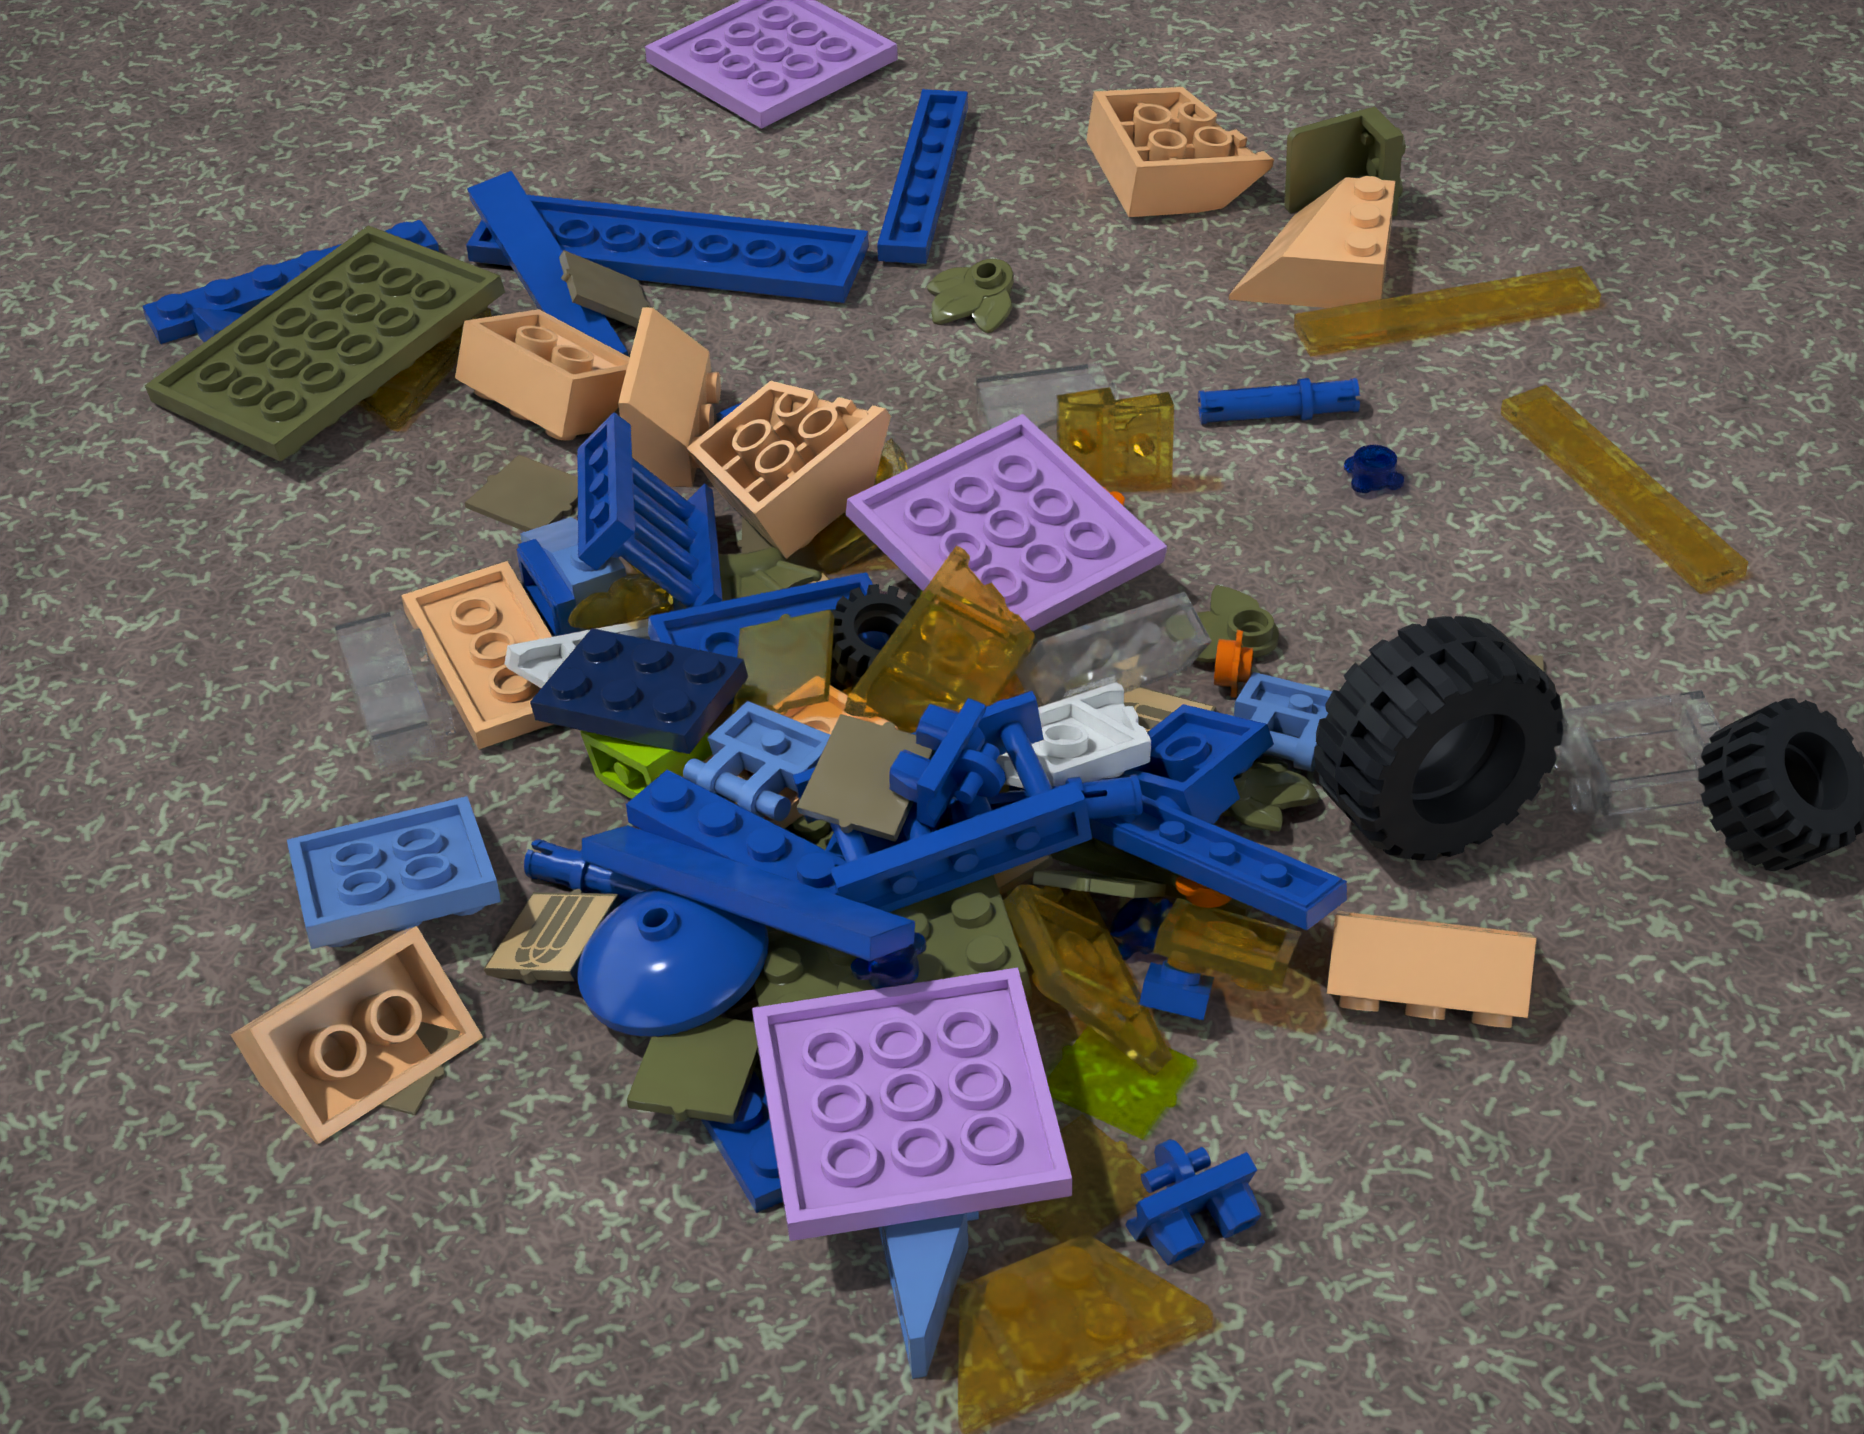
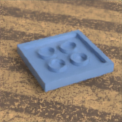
M468 796L287 839L311 949L323 946L342 947L352 944L363 936L387 930L403 931L419 926L423 921L451 914L458 916L471 915L482 910L487 905L501 902L497 880Z

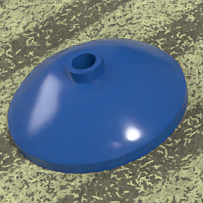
M653 887L633 896L614 909L590 936L578 964L579 989L593 1016L607 1027L628 1035L652 1037L687 1031L709 1022L727 1011L753 986L767 958L769 944L767 928L764 924L664 889Z

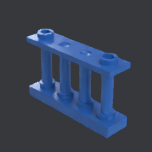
M613 412L577 449L578 558L597 571L610 557L616 559L621 556L673 596L674 611L721 602L723 599L713 489L704 483L688 500L682 497L632 458L631 425Z
M1033 691L1009 699H1003L987 706L986 712L978 724L980 730L985 735V743L995 745L1000 750V755L1008 753L1028 798L992 810L986 797L976 795L970 804L960 801L968 818L967 820L931 832L928 825L917 821V803L914 802L902 828L907 841L870 854L862 832L853 829L850 833H843L839 825L830 823L846 861L844 864L830 868L838 896L891 912L1092 839L1086 799L1077 781L1053 789L1032 746L1033 743L1044 740L1037 700ZM815 767L792 775L799 801ZM804 815L807 824L820 820Z

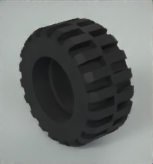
M1451 616L1429 618L1425 626L1412 623L1397 630L1398 636L1388 642L1383 639L1369 649L1371 655L1360 665L1355 662L1344 674L1346 682L1339 691H1332L1325 704L1326 711L1328 712L1327 717L1319 719L1316 730V743L1318 745L1314 747L1315 770L1319 773V783L1325 793L1376 848L1383 849L1386 854L1397 858H1411L1412 860L1420 861L1436 860L1439 853L1442 856L1451 857L1463 853L1465 846L1472 842L1480 845L1493 837L1492 831L1502 823L1508 825L1519 815L1517 811L1527 799L1532 801L1542 788L1540 784L1541 778L1544 773H1551L1557 759L1554 747L1562 743L1563 722L1561 720L1563 719V708L1560 695L1556 692L1553 681L1500 630L1492 624L1483 623L1480 619L1467 616H1455L1454 619Z

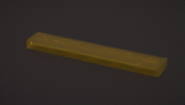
M1578 266L1294 314V329L1311 357L1599 308L1601 293L1583 267Z
M1546 384L1502 400L1501 415L1699 594L1746 576L1748 561Z

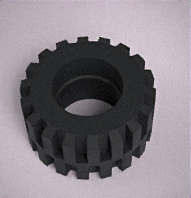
M1786 698L1779 702L1775 701L1716 731L1709 738L1711 744L1703 748L1701 759L1705 766L1698 769V781L1704 785L1705 792L1700 795L1704 807H1709L1713 816L1710 822L1716 832L1721 830L1725 835V844L1733 852L1742 851L1744 861L1753 866L1762 863L1765 870L1778 871L1784 868L1787 871L1851 844L1856 840V835L1864 832L1863 754L1861 751L1857 752L1852 743L1854 738L1846 728L1841 729L1837 725V718L1827 710L1820 713L1815 703L1807 700L1798 703L1795 698Z

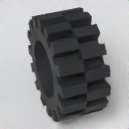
M879 584L868 585L865 596L858 587L850 591L849 599L844 596L839 599L836 609H833L824 645V654H828L826 663L829 670L838 668L835 678L841 684H844L851 678L853 679L852 691L861 694L865 685L872 687L871 697L881 698L883 688H888L891 697L901 695L903 685L910 691L917 686L919 678L923 679L936 638L934 636L936 626L934 619L928 620L930 611L925 604L916 609L914 608L917 597L908 592L904 599L898 598L899 588L890 585L887 594H880ZM868 631L883 632L894 637L902 647L889 651L878 650L866 645L860 640L858 635Z

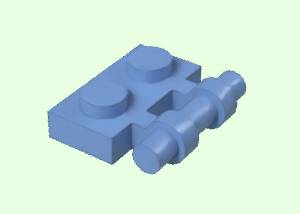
M1253 672L1235 701L1234 716L1268 725L1274 745L1259 756V759L1264 754L1294 761V768L1313 772L1315 770L1314 747L1318 745L1316 743V730L1319 719L1327 717L1328 712L1326 711L1325 704L1332 691Z
M747 701L708 737L713 757L707 763L696 758L689 760L683 769V778L724 799L726 798L737 803L738 806L762 818L767 816L778 822L783 821L790 812L791 802L788 798L779 795V793L785 787L797 792L792 775L812 769L817 765L830 734ZM744 769L755 773L748 780L738 777Z

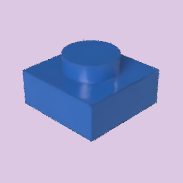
M1165 960L1162 965L1151 962L1144 979L1139 1005L1204 1020L1214 977L1202 975L1201 968L1181 960Z

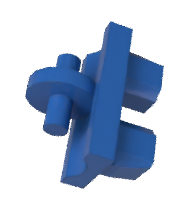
M968 698L960 712L929 704L920 718L916 729V744L936 751L934 756L930 760L904 749L900 751L889 772L890 790L917 803L918 822L935 828L954 794L961 802L970 804L976 795L993 797L999 794L1006 776L1002 767L996 762L1000 755V750L993 744L985 743V735L978 726L986 712L985 704Z
M1169 1139L1155 1146L1154 1154L1157 1167L1141 1174L1142 1184L1148 1193H1152L1165 1186L1167 1188L1138 1201L1136 1204L1137 1216L1127 1220L1125 1225L1135 1241L1147 1236L1165 1263L1171 1265L1198 1252L1204 1245L1205 1241L1191 1217L1205 1209L1209 1210L1224 1239L1242 1232L1257 1223L1261 1217V1212L1254 1193L1249 1186V1182L1257 1172V1168L1248 1152H1245L1195 1175L1196 1172L1211 1166V1160L1207 1151L1200 1147L1186 1154L1175 1140Z

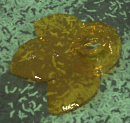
M642 573L630 574L613 581L608 592L594 593L583 599L571 611L568 622L571 627L590 630L591 628L596 629L648 619V616L671 612L672 606L668 601L669 593Z

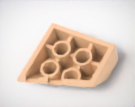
M1184 87L1094 91L1086 141L1128 217L1190 214L1222 209L1273 167L1274 159L1264 151L1257 152L1256 154L1246 147L1247 137L1237 129L1231 131L1223 129L1216 123L1217 114Z
M1363 176L1360 178L1346 177L1291 218L1229 294V300L1380 312L1392 226L1395 181L1381 180L1374 176Z
M770 381L689 445L687 450L720 495L787 559L798 549L807 546L819 532L846 511L848 498L874 486L891 416L886 408L872 405L867 411L857 408L852 400L838 397L834 402L819 399L814 391Z

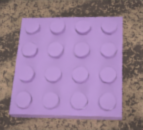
M741 0L645 46L647 63L761 129L898 60L896 43L816 0Z
M1024 414L847 499L846 516L987 655L1163 563L1167 550V545Z
M1018 967L752 1008L790 1241L1072 1196V1175Z

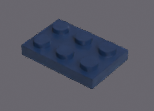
M591 628L533 697L530 704L537 721L690 754L748 679L745 661L742 658Z

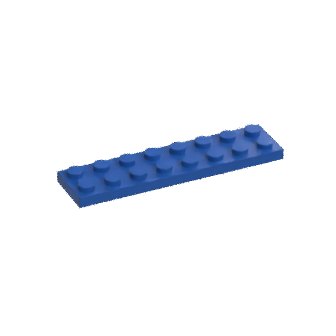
M527 195L562 250L642 281L845 303L869 248L868 231ZM481 220L466 244L469 261L511 266L485 223Z

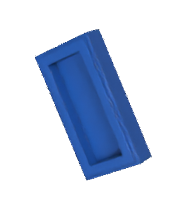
M537 539L518 544L516 550L523 588L527 595L530 596L552 635L559 636L581 632L576 599Z

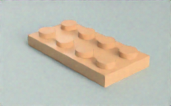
M508 561L401 595L404 611L479 750L553 725L535 720L530 701L541 688L512 672L504 664L507 645L552 637Z

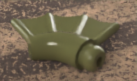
M775 547L748 553L719 554L722 601L796 587L813 581H820L822 578L821 573L817 570L784 561L782 554Z

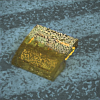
M1110 387L1056 395L1057 445L1101 486L1105 487L1109 492H1138L1172 488L1174 403L1169 392L1115 400Z

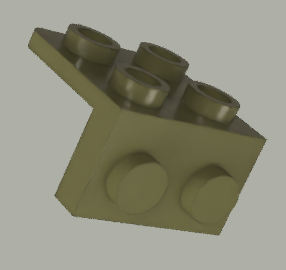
M1375 106L1293 129L1287 137L1285 209L1289 213L1302 210L1346 177L1374 176L1381 180L1395 181L1392 217L1397 216L1398 201L1403 191L1400 177L1401 160L1406 150L1405 139L1401 130L1395 127Z

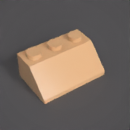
M642 307L618 402L620 417L631 425L632 458L670 487H693L696 468H700V466L687 450V447L714 426V409L712 404H719L720 374L719 372H711L710 353L706 348L654 308Z
M537 309L464 321L455 379L475 389L474 393L477 396L487 400H494L509 408L510 414L514 417L530 420L545 429V433L548 436L558 440L569 441L574 440L576 435L594 432L618 409V402L630 357Z
M1337 911L1334 922L1327 994L1340 995L1339 1007L1378 1012L1380 1000L1406 1003L1405 1015L1445 1020L1446 1008L1473 1011L1472 1023L1512 1028L1513 1016L1528 1018L1536 937L1526 932Z
M417 926L391 935L230 1034L260 1085L316 1144L326 1140L483 1038ZM421 1022L458 1030L461 1033L457 1038L431 1054L416 1032Z

